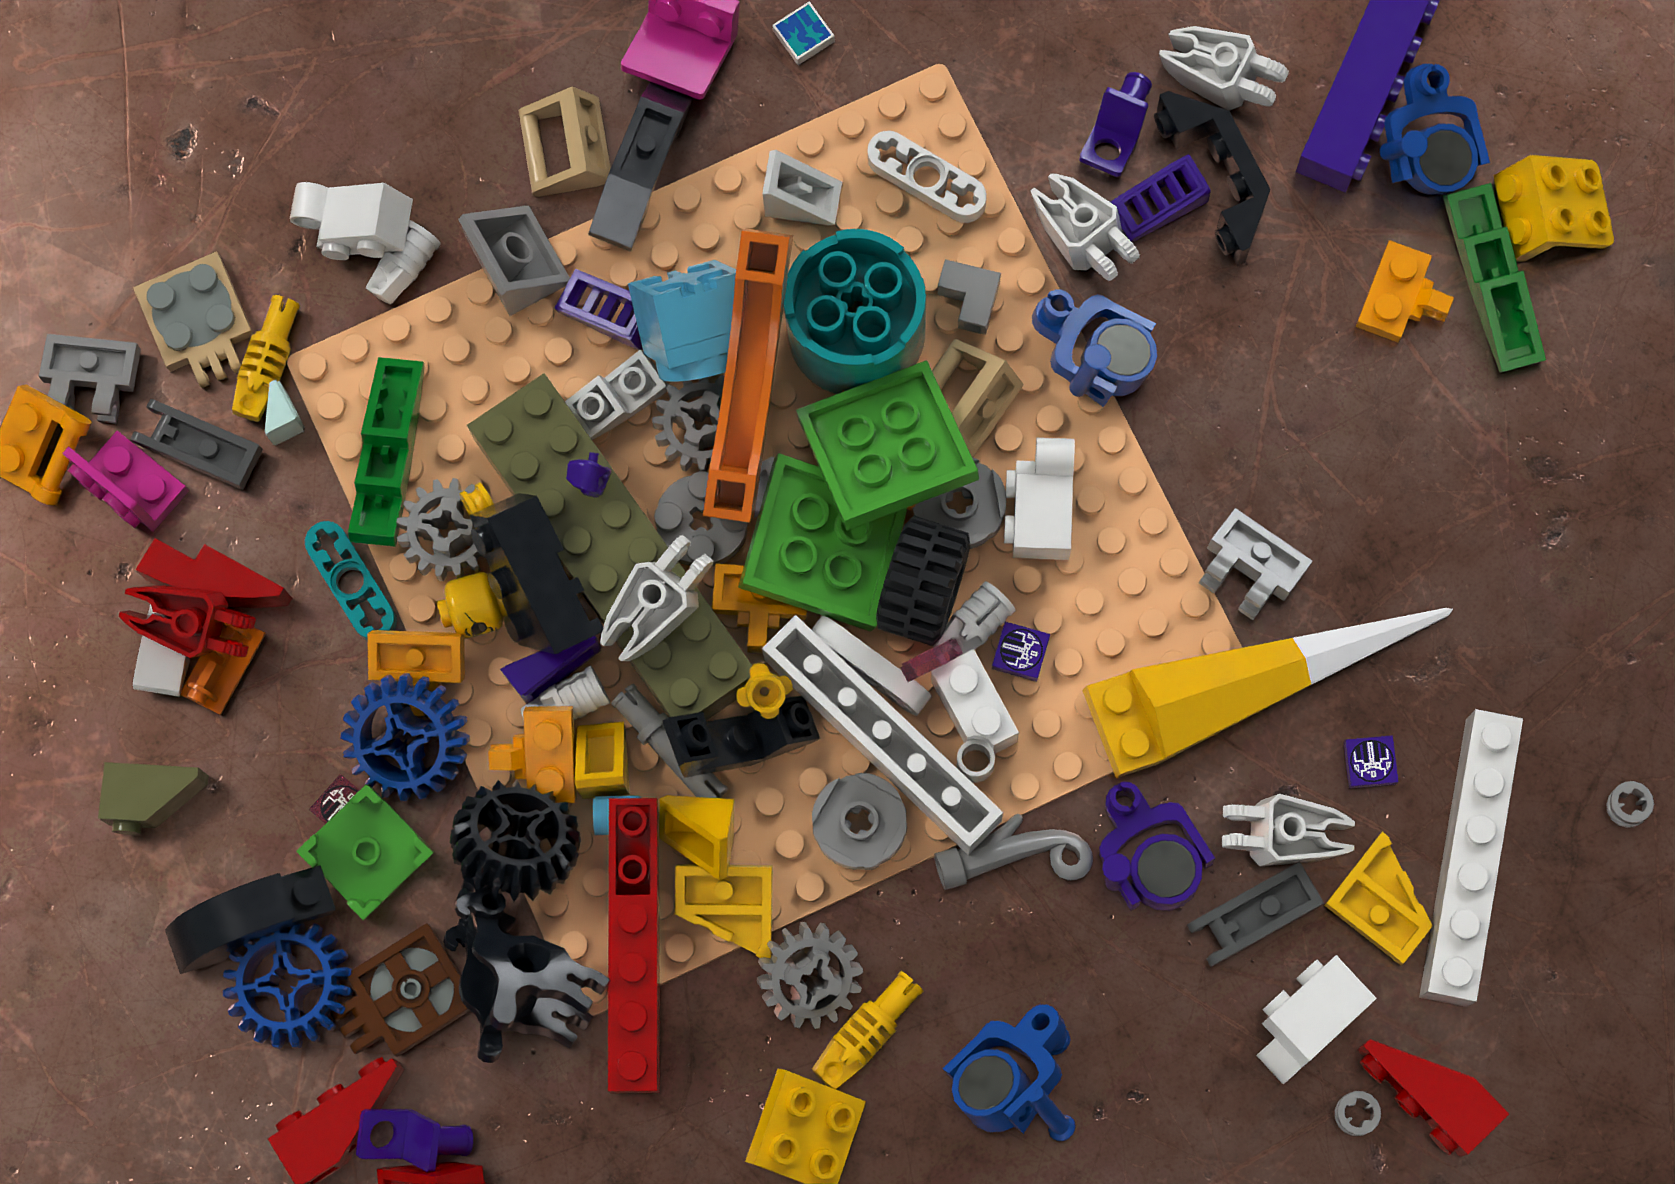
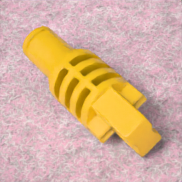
M273 295L271 297V304L261 331H256L251 336L237 375L232 412L234 415L251 421L259 422L267 408L269 383L275 379L277 382L280 381L291 351L287 338L300 305L288 298L282 311L284 297L280 295Z
M903 971L897 974L898 976L874 1003L869 1000L867 1003L864 1002L834 1035L813 1066V1072L829 1087L833 1089L839 1088L862 1069L896 1032L897 1024L895 1021L918 995L924 992L917 983L913 984V979Z

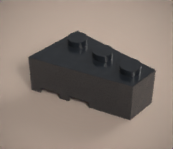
M518 493L470 515L474 529L471 530L473 543L478 552L486 557L491 570L488 573V582L495 596L498 599H502L508 615L504 617L505 627L514 642H518L521 646L557 654L602 632L603 626L599 618L589 621L577 597V594L584 591L579 578L576 577L569 581L563 569L558 553L562 552L564 548L536 495Z

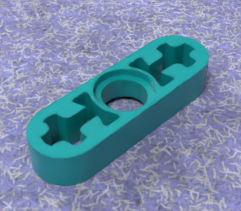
M322 521L313 525L306 534L305 548L358 634L368 641L367 634L375 630L372 626L365 628L363 626L369 620L359 604L365 600H368L378 615L386 612V615L381 618L383 627L379 630L396 631L398 621L395 611L344 530L338 524L331 521ZM325 534L331 539L339 537L334 542V547L343 560L337 564L333 562L324 549L317 552V549L322 546L319 538ZM349 554L352 555V558L346 559ZM328 567H333L329 572L327 571ZM349 570L359 571L364 577L363 586L358 592L353 594L343 593L339 589L340 577ZM373 592L376 593V596L369 598ZM358 604L353 610L350 609L351 605Z

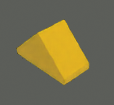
M624 722L577 726L575 786L582 799L595 798V796L630 795Z
M673 795L659 798V839L719 881L726 878L734 839V799Z

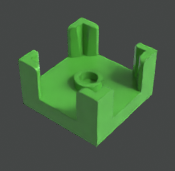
M366 784L296 852L312 868L321 865L324 877L348 901L347 904L364 920L408 876L434 853V850L373 787Z

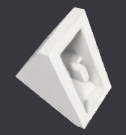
M772 150L769 153L762 193L765 217L828 226L834 225L842 181L778 150Z

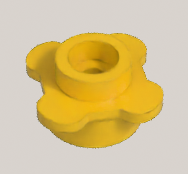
M756 663L749 669L750 677L745 686L737 690L736 699L741 706H752L756 711L760 712L763 718L771 719L779 714V708L784 703L785 696L792 691V682L785 675L777 676L771 673L765 664ZM762 687H767L769 689V692L766 695L760 694V689Z

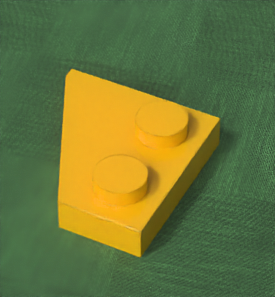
M1381 832L1324 906L1399 965H1402L1433 925L1423 905L1419 904L1413 892L1414 887L1406 871L1402 870L1391 848L1392 843L1389 837L1384 832Z
M677 864L675 866V914L695 925H701L710 930L712 934L728 942L731 941L755 953L759 958H771L772 952L767 943L769 940L772 941L773 865H729L727 877L719 881L696 864Z

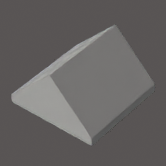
M529 205L467 213L458 219L470 247L509 316L567 285L570 277Z

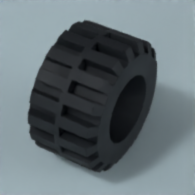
M913 516L905 524L896 544L881 591L876 613L878 629L930 646L936 644L943 635L963 577L970 550L968 532L917 516Z

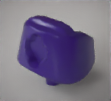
M589 452L588 460L578 459L569 461L566 479L574 487L580 489L584 495L597 498L603 494L612 471L610 468L597 463L598 453Z

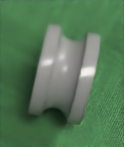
M1635 781L1624 782L1618 785L1608 796L1606 803L1607 813L1611 820L1619 826L1625 828L1636 827L1642 824L1652 813L1654 807L1653 795L1642 783ZM1631 793L1639 798L1636 805H1642V810H1635L1631 815H1628L1621 810L1625 804H1619L1618 799L1619 797L1625 799Z
M1354 1091L1344 1095L1335 1107V1120L1338 1127L1344 1133L1351 1136H1362L1372 1132L1378 1126L1381 1119V1108L1378 1101L1371 1094L1364 1091ZM1357 1100L1366 1104L1363 1110H1370V1120L1361 1121L1359 1127L1349 1123L1352 1117L1347 1119L1345 1117V1108L1354 1106Z

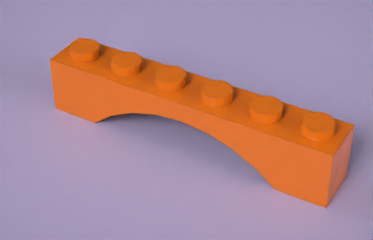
M747 228L741 231L727 364L717 430L709 467L703 516L749 523L755 516L793 235Z

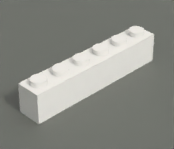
M795 615L762 648L764 661L780 676L785 675L789 677L792 687L967 855H970L1002 822L1003 812L798 616Z
M1475 709L1466 719L1432 918L1433 926L1430 930L1419 998L1468 1007L1477 1002L1523 718Z

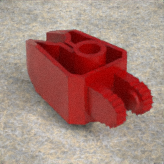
M166 585L140 586L125 589V594L149 602L152 606V612H156L151 615L130 610L119 612L121 620L138 634L188 658L204 656L214 650L237 657L247 656L248 645H244L237 640L222 638L220 635L223 623L231 624L233 627L240 629H253L256 618L227 609L228 602L222 592Z

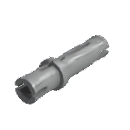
M635 684L625 688V694L621 692L615 697L611 703L612 706L617 708L639 733L637 739L643 745L648 743L696 797L721 798L727 792L728 787L723 785L713 773L687 778L683 777L662 722L668 716L665 712L659 714L637 690Z

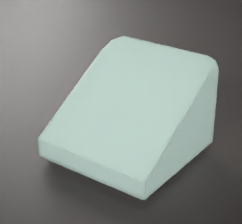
M275 379L269 383L265 434L273 445H278L304 432L303 428L305 427L287 391L280 381L277 382Z

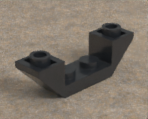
M653 82L649 83L640 97L608 174L588 233L589 236L628 251L632 250L647 214L650 197L675 136H679L693 102V97Z
M1170 91L1164 92L1159 96L1157 113H1154L1155 123L1163 138L1170 137L1177 150L1209 135L1207 137V144L1216 162L1223 161L1230 174L1227 176V182L1232 195L1237 201H1244L1222 211L1217 230H1215V237L1224 255L1231 254L1236 265L1239 266L1246 262L1270 193V187L1230 111Z
M802 696L785 698L784 703L779 708V714L771 719L763 718L760 712L754 710L748 715L708 722L703 712L668 717L662 721L684 778L752 766L820 739L808 704Z

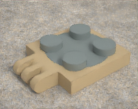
M217 251L133 287L164 363L170 372L190 364L201 388L210 385L209 377L204 368L209 366L212 367L218 381L227 378L221 361L227 358L234 373L239 372L241 361L234 344L250 338L254 333L221 256Z

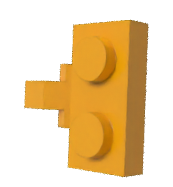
M1389 240L1355 327L1399 343L1408 319L1420 321L1421 316L1425 315L1444 322L1449 314L1454 297L1432 289L1434 282L1424 278L1432 255Z
M715 563L712 610L715 614L738 615L737 626L749 627L747 653L763 654L762 648L767 644V630L779 629L780 618L792 619L796 615L801 620H806L807 610L738 588L744 565Z
M372 630L367 634L368 680H381L384 676L391 675L398 684L399 677L402 674L410 673L414 686L423 676L428 677L430 682L429 691H434L439 687L440 682L461 683L465 680V639L463 634ZM409 705L415 716H425L423 711Z
M573 706L525 707L523 711L524 734L513 735V744H491V748L488 750L489 770H514L515 779H526L527 789L536 784L537 791L543 795L553 791V796L556 798L555 803H575L577 790L575 786Z

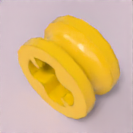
M481 482L474 485L475 489L473 492L467 493L462 491L459 493L469 516L494 504Z

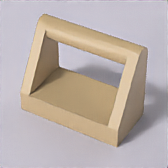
M572 86L518 110L533 196L540 197L597 187L606 183L611 166L599 97ZM562 116L571 168L547 177L538 120Z
M954 339L932 372L942 390L963 359L981 370L951 412L971 456L974 457L1024 384L1006 360Z

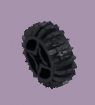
M516 779L512 786L508 788L499 780L493 786L492 791L480 786L475 797L467 796L466 800L462 803V808L454 816L452 825L454 829L451 830L450 834L454 864L461 865L463 879L475 877L476 891L486 886L491 887L494 899L501 892L510 893L513 903L520 893H525L532 901L538 896L539 890L551 895L553 889L556 888V884H564L565 880L569 877L570 870H573V867L577 864L579 856L577 851H579L581 843L580 832L577 831V816L569 815L568 802L555 803L556 798L553 796V791L543 795L537 791L536 784L530 787V789L522 788L518 779ZM487 827L491 832V837L484 842L479 833ZM547 838L551 849L544 853L540 848V841Z

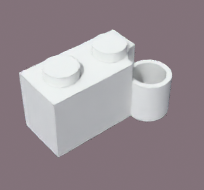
M301 182L297 183L295 187L290 222L307 229H319L316 247L322 249L321 254L327 258L347 260L349 255L355 254L381 258L384 256V252L404 251L413 199L385 183L328 188L316 183Z
M1037 437L1035 461L1016 460V470H1007L1006 498H1015L1014 516L1005 515L1004 543L1013 544V558L1069 560L1072 533L1074 439Z
M972 649L932 670L931 682L964 742L957 754V769L971 782L978 783L985 781L993 772L995 754L1017 743L1019 731L975 650ZM973 750L981 751L988 757L989 764L982 771H970L963 764L962 759L964 755Z
M1337 955L1324 966L1318 959L1314 961L1296 978L1302 985L1300 989L1291 997L1283 990L1262 1009L1269 1016L1262 1024L1275 1038L1256 1056L1282 1084L1287 1082L1304 1065L1311 1061L1377 999Z

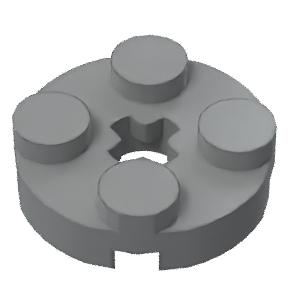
M973 458V461L978 469V481L925 500L913 507L914 516L968 532L970 549L984 544L998 533L1006 512V491L1001 478L993 469L991 471L986 465L979 463V460ZM962 492L964 499H972L973 505L966 507V513L957 514L955 509H948L946 503L953 500V493Z
M699 471L674 482L663 493L655 510L654 517L657 532L668 548L680 535L685 536L691 542L686 554L678 561L683 565L691 566L697 558L704 554L714 561L712 566H715V563L723 564L739 552L746 540L749 522L711 517L710 521L713 527L708 531L703 527H699L697 530L690 527L694 522L692 514L696 511L703 513L709 472Z
M856 773L855 775L846 776L841 779L838 778L830 782L818 795L812 811L813 834L821 851L832 862L847 869L873 870L880 864L890 860L902 846L907 832L906 808L898 791L888 781L869 773ZM862 809L867 810L870 813L868 821L873 825L869 831L860 830L858 834L851 832L852 824L846 819L848 814L851 812L858 815Z

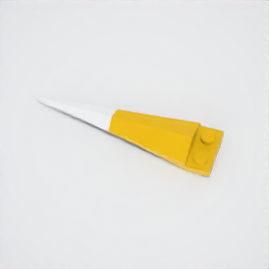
M1437 609L1136 668L1130 672L1087 685L1082 691L1115 777L1119 778L1170 759L1308 686L1446 618L1453 609Z

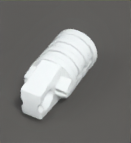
M409 220L404 251L384 252V256L381 257L366 289L379 300L392 304L403 290L416 280L418 273L423 270L426 262L433 256V252L441 245L440 241L422 226Z
M985 581L980 586V589L975 591L971 598L952 615L942 637L933 647L948 662L972 649L975 650L980 645H983L988 640V637L993 635L997 628L1006 621V618L1016 611L1015 607L1002 592Z
M590 665L584 671L577 672L572 677L562 680L561 683L548 687V689L539 694V697L523 706L521 714L523 717L525 707L573 706V719L576 720L586 716L589 712L598 710L601 706L610 704V700L597 674Z

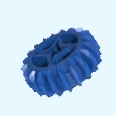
M410 673L402 674L399 677L398 684L391 675L384 676L381 679L380 686L371 682L364 688L365 696L358 694L351 701L355 710L348 711L343 717V721L351 726V728L341 732L340 739L353 743L352 746L343 752V757L348 759L357 758L359 763L352 768V775H359L365 771L370 776L365 781V785L369 784L373 787L377 782L382 784V798H388L395 788H397L400 801H407L411 797L412 791H414L419 799L426 798L429 795L430 788L440 792L446 786L445 778L453 780L458 775L459 770L455 764H462L467 758V753L459 747L466 745L470 741V735L457 731V729L467 723V717L462 715L453 716L452 711L459 705L458 700L452 699L446 704L441 699L446 691L445 686L442 685L433 692L429 691L430 682L428 677L423 676L420 678L415 686L413 685ZM385 705L388 713L384 718L387 728L386 732H383L376 738H372L374 715L379 707ZM409 705L420 709L430 719L423 720L416 717ZM402 729L404 734L409 732L411 736L418 735L409 745L406 744L407 739L404 742L399 738L392 739ZM439 736L437 759L434 765L425 768L422 760L426 756L424 743L428 742L432 737ZM381 755H389L395 758L400 768L388 763Z
M305 923L291 926L289 932L288 928L275 931L273 935L270 933L260 937L257 943L254 940L243 945L248 949L244 956L234 951L230 953L229 958L238 963L239 967L237 971L225 970L223 977L236 981V986L223 990V997L239 999L238 1002L231 1005L228 1013L232 1017L246 1014L240 1021L238 1028L246 1033L256 1027L253 1038L255 1041L263 1043L271 1034L272 1046L281 1049L285 1044L288 1034L291 1046L301 1048L303 1043L302 1032L305 1031L311 1041L317 1042L320 1040L317 1025L321 1024L330 1031L336 1028L335 1022L328 1015L332 1010L339 1014L344 1013L345 1007L337 1003L338 996L351 997L353 989L340 985V980L348 979L347 977L351 975L352 969L347 967L337 968L339 964L348 958V954L343 949L330 953L336 946L338 939L329 934L320 940L323 928L318 924L314 923L306 933ZM291 945L310 948L319 958L323 970H300L296 957L292 955ZM276 950V953L273 954V967L266 976L255 978V982H253L255 972L260 963L267 955ZM286 973L297 979H303L298 981L296 987L291 986L294 991L290 994L275 987L279 986L281 979L285 980L283 976ZM321 985H324L322 995L317 1004L310 1012L300 1017V1013L304 1012L303 1000L310 991L321 988ZM254 997H276L280 1010L285 1013L286 1022L271 1021L265 1017L257 1007Z

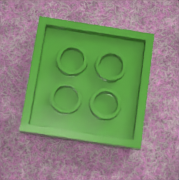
M927 360L796 409L798 420L846 531L979 480L978 469Z
M778 453L772 464L738 588L871 632L877 626L876 613L881 591L902 531L907 508L846 531L820 468Z

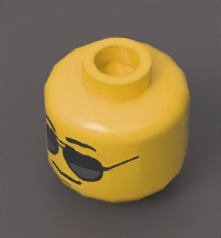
M485 572L447 582L444 589L445 599L437 601L444 628L453 626L456 633L464 635V639L499 630L503 626V617L508 616L502 599H498L493 593L488 582V574Z

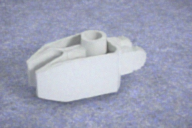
M1197 26L1170 31L1169 37L1173 48L1183 53L1160 50L1159 52L1163 67L1182 86L1227 110L1242 106L1244 100L1260 104L1261 106H1272L1276 99L1275 92L1268 88V86L1255 82L1256 77L1283 83L1289 74V70L1280 62L1258 55L1250 35Z
M1050 174L1048 176L1051 190L1058 197V200L1048 198L1036 188L1031 189L1036 212L1045 231L1073 270H1088L1090 267H1093L1103 278L1111 281L1118 275L1114 263L1105 256L1114 249L1130 264L1140 257L1139 251L1134 244L1122 233L1117 207L1074 178L1059 174Z
M680 535L676 538L657 562L635 564L606 616L600 644L603 646H612L631 624L634 629L633 637L618 658L620 661H631L656 647L699 607L698 593L694 589L711 568L714 561L704 554L691 564L689 570L682 578L671 570L686 554L691 542L685 536Z
M1283 794L1263 799L1255 806H1223L1224 818L1232 821H1251V836L1241 833L1223 835L1222 847L1250 851V857L1259 866L1296 864L1299 861L1300 863L1317 862L1354 851V845L1332 842L1328 840L1324 832H1321L1325 829L1345 830L1355 826L1354 820L1334 808Z

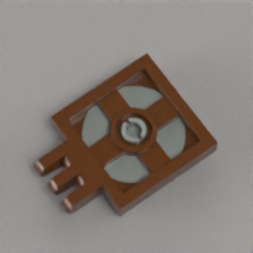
M426 923L351 970V975L347 978L357 995L342 1004L345 1007L343 1014L336 1013L333 1010L330 1014L335 1022L346 1018L351 1013L355 1016V1019L340 1028L344 1038L350 1037L361 1029L364 1031L365 1035L350 1044L354 1054L362 1052L384 1038L393 1055L398 1057L470 1010L463 1004L460 997L459 980L461 975L431 925Z

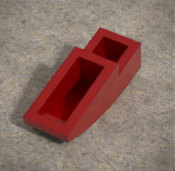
M154 538L135 569L145 580L157 586L166 585L222 592L229 607L288 606L293 599L282 586L206 544L203 545L194 560Z

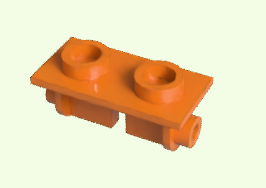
M223 623L220 637L237 640L244 645H248L247 656L237 657L215 650L200 656L180 695L221 715L266 633L255 627L253 629H240L233 627L231 624Z

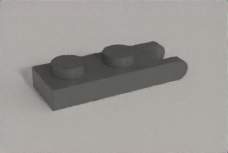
M149 400L146 408L155 414L161 415V418L151 438L134 431L130 441L236 488L244 489L263 451L259 444L159 401Z
M1299 861L1187 924V927L1191 934L1199 932L1207 925L1211 928L1222 947L1221 950L1213 952L1206 958L1210 967H1213L1317 909L1324 902Z

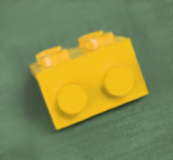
M1529 155L1493 175L1503 225L1508 227L1516 261L1525 262L1554 246L1604 249L1614 243L1602 177L1595 161Z

